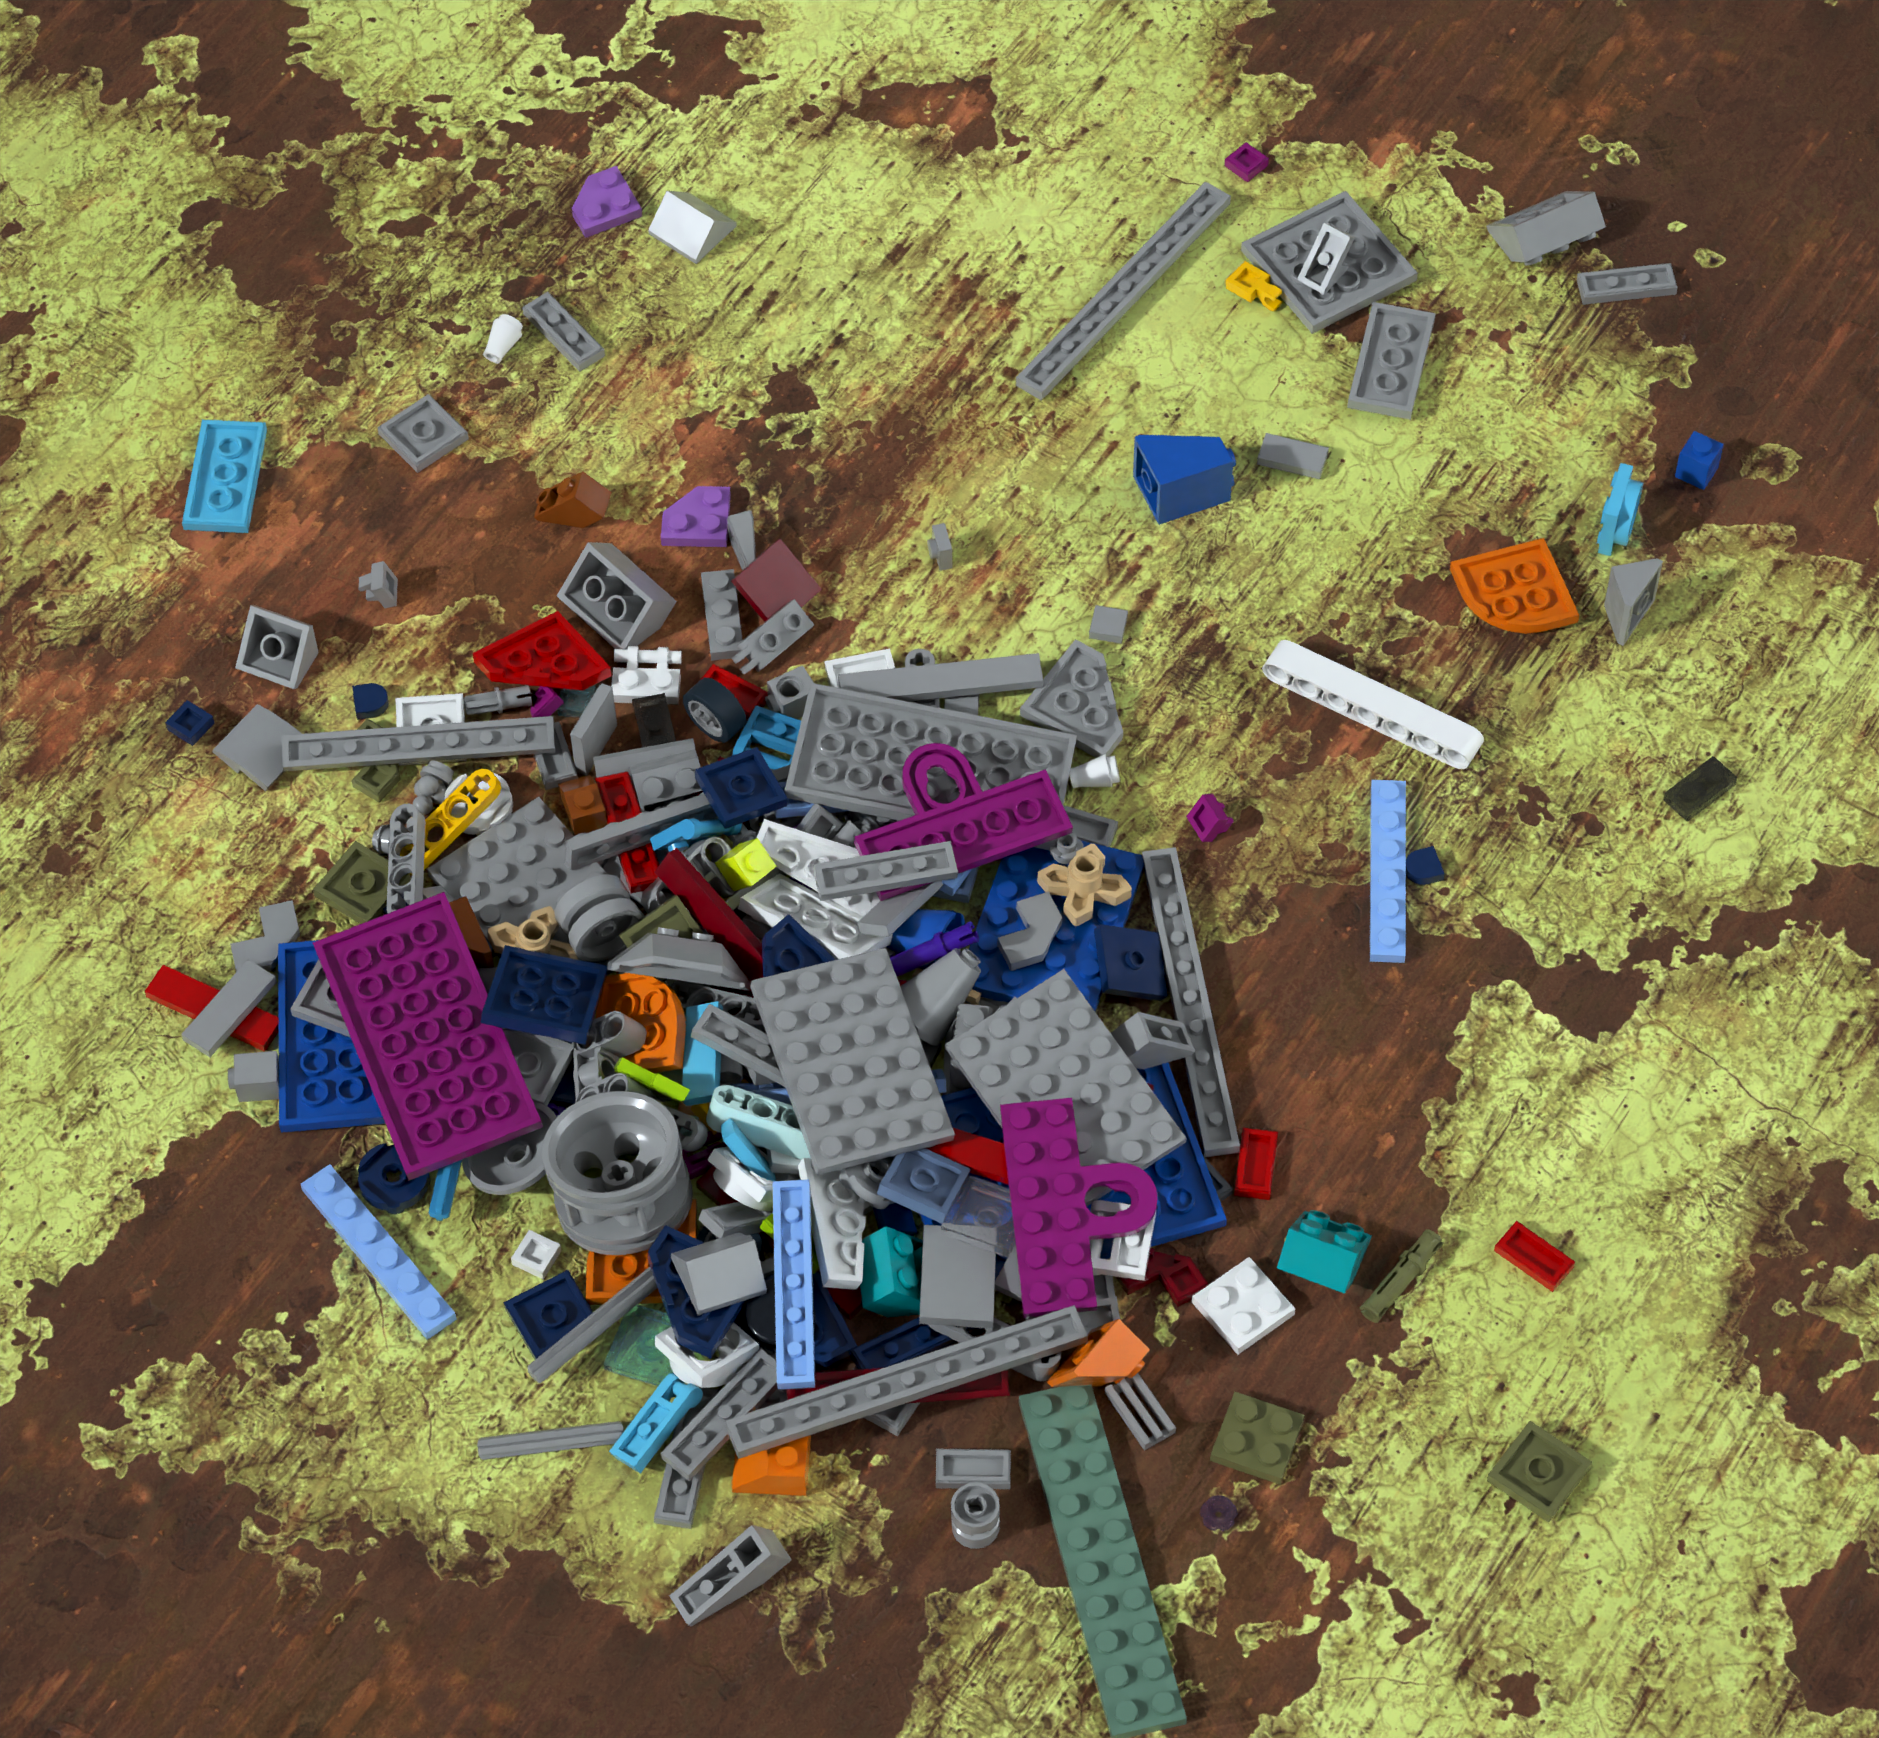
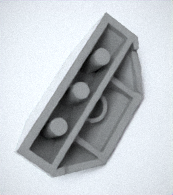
M658 927L657 934L647 933L609 961L607 967L611 971L750 991L751 985L721 943L713 942L714 935L693 932L692 939L678 937L679 930Z

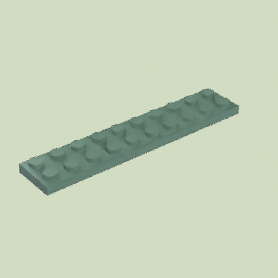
M1092 1385L1056 1387L1020 1395L1019 1406L1111 1738H1129L1185 1725L1187 1717Z

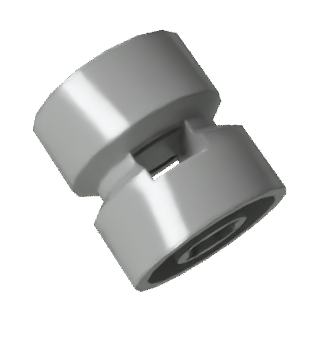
M979 1482L963 1485L954 1493L951 1500L952 1533L960 1544L968 1548L977 1549L990 1545L997 1538L1000 1530L999 1498L996 1492L988 1485Z

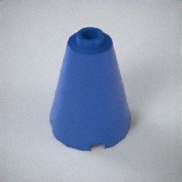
M918 909L893 933L891 944L887 948L893 950L895 955L933 939V935L940 931L946 933L965 925L964 916L953 910ZM937 960L932 961L926 965H923L919 967V969L924 970Z

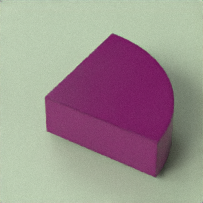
M540 686L535 693L538 697L534 707L531 706V716L548 717L564 701L551 687Z

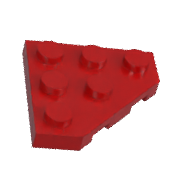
M559 611L472 653L474 663L491 682L583 691L612 676L610 666Z

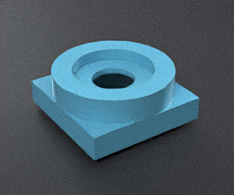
M1620 463L1618 472L1615 471L1611 482L1613 489L1604 505L1600 523L1603 524V527L1597 539L1599 544L1598 553L1611 556L1614 544L1628 545L1643 489V482L1631 479L1633 466Z

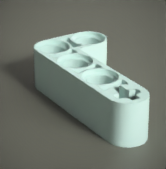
M721 1085L715 1088L706 1117V1122L711 1129L721 1133V1124L731 1118L752 1144L800 1160L811 1158L792 1105L735 1086Z

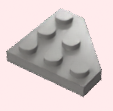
M1075 639L1045 676L1043 687L1036 688L1020 707V716L1041 728L1077 735L1075 746L1095 758L1104 754L1109 757L1123 740V729L1118 718L1116 701L1111 682H1109L1104 654Z

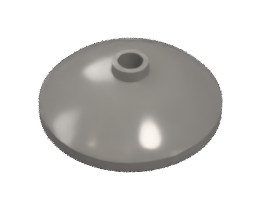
M534 1102L543 1128L462 1159L465 1175L476 1188L494 1195L512 1194L530 1187L546 1175L542 1160V1144L547 1130L557 1118L548 1106Z

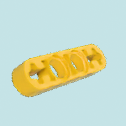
M488 769L474 771L425 819V846L429 850L424 854V870L499 796L501 783L493 772ZM481 781L488 783L490 786L487 791L480 789L478 786ZM469 792L477 799L475 804L467 796ZM461 802L468 804L467 813L463 817H452L451 812L456 804ZM434 827H442L444 830L442 838L437 842H429L427 839L428 832ZM408 844L403 847L400 857L408 855L414 845Z

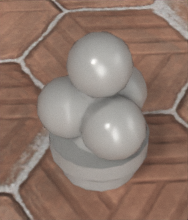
M434 760L429 761L428 765L422 768L420 772L421 778L414 785V792L417 797L413 800L412 805L423 816L432 811L433 803L441 804L445 800V792L453 781L454 771L445 764Z

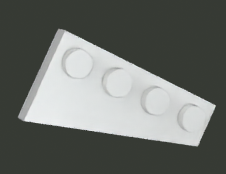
M764 819L757 838L777 866L776 868L817 892L813 864L860 856L856 848ZM876 892L831 899L862 917L880 902Z
M803 1158L798 1165L800 1179L809 1180L811 1231L823 1287L857 1290L863 1278L864 1243H862V1232L865 1229L866 1217L863 1216L865 1200L841 1184L839 1175L842 1169L817 1175L811 1158Z

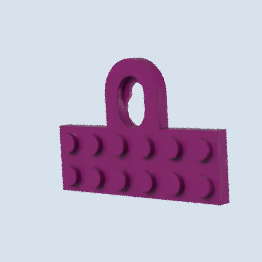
M931 743L915 749L907 757L903 766L902 785L915 815L854 837V844L859 855L864 856L951 841L959 874L1071 834L1073 826L1046 769L982 792L968 760L959 750L946 744ZM940 767L945 770L948 776L955 780L960 792L956 800L951 803L942 804L930 798L927 792V784L929 782L927 772L929 769ZM930 883L878 891L876 893L880 901Z
M1072 1098L1001 1104L1000 1114L1024 1318L1027 1316H1043L1073 1305L1077 1312L1097 1311L1089 1240L1131 1236L1146 1228L1156 1212L1157 1190L1155 1184L1144 1170L1128 1163L1080 1166ZM1103 1186L1115 1192L1122 1191L1127 1193L1131 1198V1205L1126 1210L1118 1211L1114 1216L1102 1217L1088 1210L1085 1204V1197L1093 1188Z

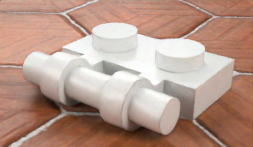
M628 646V649H615L614 662H627V668L613 667L611 687L613 688L614 703H679L680 669H668V665L681 664L682 651H669V647H658V650H639V646ZM639 663H657V669L638 668Z

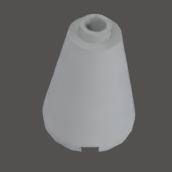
M957 948L953 949L900 986L918 1036L928 1044L937 1046L943 1041L957 1016V1006L964 1004L981 973V969L978 966L980 960L969 949L964 948L963 951Z

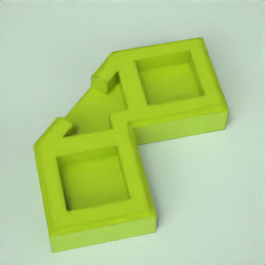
M623 1057L619 1058L614 1067L615 1072L625 1074L648 1089L656 1090L677 1102L684 1101L690 1089L659 1073L654 1074Z

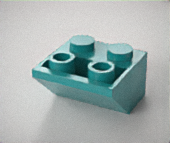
M1304 1211L1288 1230L1277 1269L1345 1294L1354 1281L1372 1235L1364 1233V1229L1356 1224L1334 1222L1330 1220L1329 1215L1321 1211Z
M887 1226L862 1239V1243H864L863 1278L860 1288L863 1308L886 1317L920 1314L923 1240Z

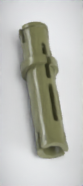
M1425 1229L1415 1244L1409 1250H1404L1401 1253L1399 1262L1360 1306L1361 1313L1368 1320L1378 1323L1416 1276H1421L1424 1273L1428 1261L1444 1244L1441 1237L1434 1231Z

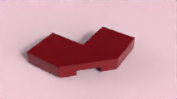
M1150 1248L1145 1281L1116 1277L1127 1295L1159 1279L1177 1307L1192 1300L1193 1295L1209 1285L1191 1257L1175 1254V1256L1156 1252L1154 1248Z

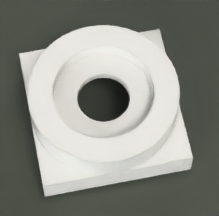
M755 1146L756 1149L761 1153V1155H762V1156L766 1159V1161L768 1162V1155H766V1154H765L763 1151H761L757 1146ZM729 1147L714 1148L708 1161L716 1167L713 1176L719 1187L729 1196L748 1207L765 1212L773 1211V1181L764 1179L752 1171L749 1172ZM775 1173L776 1181L796 1180L791 1174Z
M734 1322L717 1348L719 1357L713 1361L697 1360L694 1356L695 1351L677 1343L672 1327L655 1336V1347L670 1359V1366L674 1374L685 1383H691L701 1388L718 1387L727 1384L741 1370L743 1364L748 1362L759 1351V1344Z

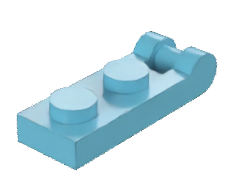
M674 1373L668 1374L609 1452L617 1460L641 1474L687 1411L700 1403L703 1396L702 1389L691 1383L685 1384ZM672 1397H676L672 1403L669 1402Z

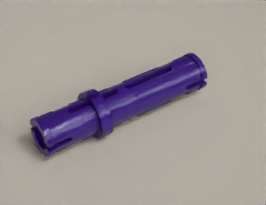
M969 921L965 925L949 932L943 933L940 931L933 935V939L890 957L896 976H901L935 961L955 948L962 949L979 942L977 930L972 931L975 926Z

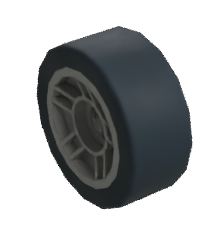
M704 677L683 696V704L691 720L702 732L717 742H727L746 725V715L739 701L725 686L712 678Z

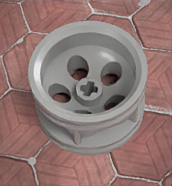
M611 1091L592 1095L564 1110L547 1130L542 1144L544 1168L548 1182L554 1191V1203L560 1224L566 1235L577 1245L589 1251L605 1255L633 1254L651 1248L665 1225L677 1230L685 1221L693 1198L689 1172L682 1157V1144L675 1119L670 1111L657 1100L629 1091ZM622 1155H638L632 1163L618 1160ZM590 1168L602 1170V1174L598 1178H588L583 1174Z

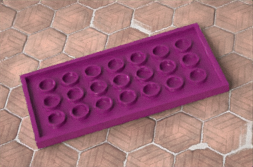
M445 892L313 942L408 1181L543 1128L540 1116L503 1029L481 1023L482 1010L488 994Z

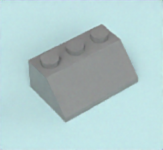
M1565 191L1486 225V227L1511 262H1524L1525 266L1542 261V255L1548 252L1556 254L1569 249V243L1576 240L1584 242L1595 238L1596 231L1606 228L1595 192Z
M588 542L557 594L561 601L615 649H628V646H638L662 627L677 602L612 543Z

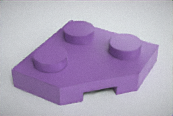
M614 166L587 177L572 207V214L584 237L587 238L642 217V208L618 167Z
M697 486L664 510L661 546L727 547L730 487Z

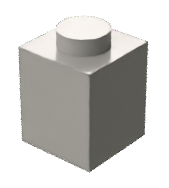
M277 1051L234 1054V1068H228L229 1089L236 1090L239 1102L279 1099V1059Z

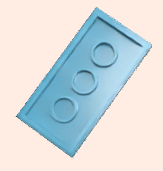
M202 420L183 514V530L248 533L267 434L265 422Z

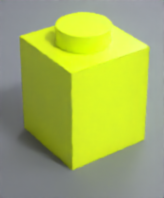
M758 838L738 844L715 862L733 891L753 886L777 867Z

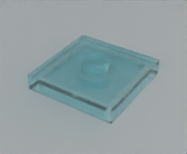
M639 1304L623 1316L606 1357L604 1369L659 1386L668 1374L674 1373L670 1366V1359L655 1347V1336L672 1327L667 1313Z

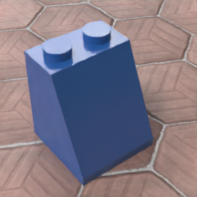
M1138 435L1134 437L1133 477L1159 525L1231 501V487L1235 485L1232 473L1233 467L1236 466V460L1231 448H1226L1220 437Z

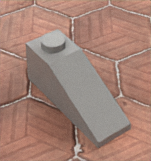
M751 1525L669 1596L687 1625L692 1627L764 1584L792 1559L773 1530Z

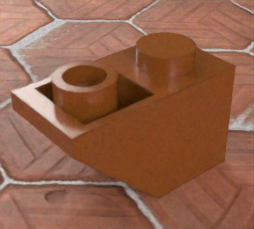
M582 471L570 478H565L562 482L550 488H545L537 498L536 503L538 505L534 518L542 522L585 528L604 518L612 492Z

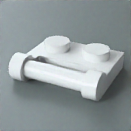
M1095 1200L1091 1204L1090 1212L1102 1217L1114 1216L1118 1211L1129 1208L1130 1205ZM1156 1212L1152 1221L1142 1231L1131 1236L1114 1238L1110 1260L1100 1258L1104 1239L1089 1240L1094 1276L1102 1274L1145 1281Z

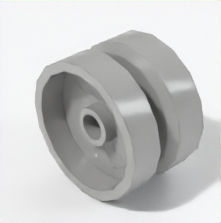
M608 874L591 877L574 886L559 900L554 911L555 920L562 932L569 937V943L574 952L582 961L588 962L606 960L625 950L627 947L618 934L644 917L637 905L630 899V893L622 880L615 875Z

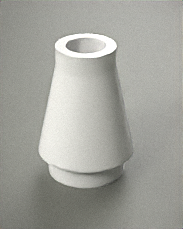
M501 314L498 319L493 321L488 343L483 353L487 360L497 364L501 362L506 353L521 338V330L523 328L521 322L507 314Z
M1104 754L1071 768L1070 779L1072 787H1113V783L1120 782L1115 755L1107 757Z

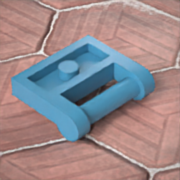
M755 706L735 744L732 756L752 749L749 747L754 742L792 755L788 761L761 752L770 769L776 770L790 765L801 720Z
M695 818L684 819L650 838L654 851L668 850L670 852L678 848L681 852L688 849L692 844L710 837H719L723 834L727 836L737 835L741 831L742 823L725 829L719 819L699 821Z

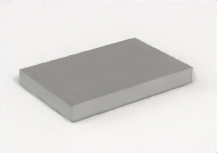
M924 1225L919 1324L993 1328L997 1229Z

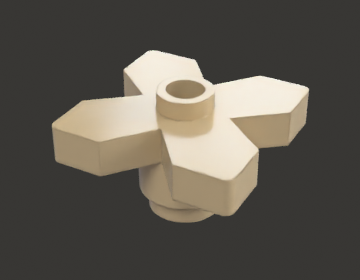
M1090 844L1076 851V856L1070 861L1068 867L1053 863L1038 871L1037 882L1045 892L1049 891L1050 895L1067 896L1063 914L1074 926H1079L1093 918L1094 901L1117 906L1130 899L1132 887L1122 875L1103 873L1105 855L1095 844Z
M551 906L531 912L530 919L524 921L519 927L503 922L488 928V940L495 953L502 954L504 946L507 945L528 951L578 960L569 943L552 940L559 929V925L555 920V913Z

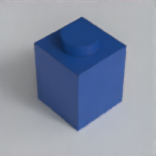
M1694 431L1679 454L1675 477L1705 490L1719 468L1724 444Z

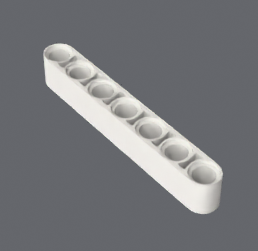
M1288 640L1280 641L1263 665V673L1272 682L1454 768L1466 769L1484 742L1481 732L1473 726Z

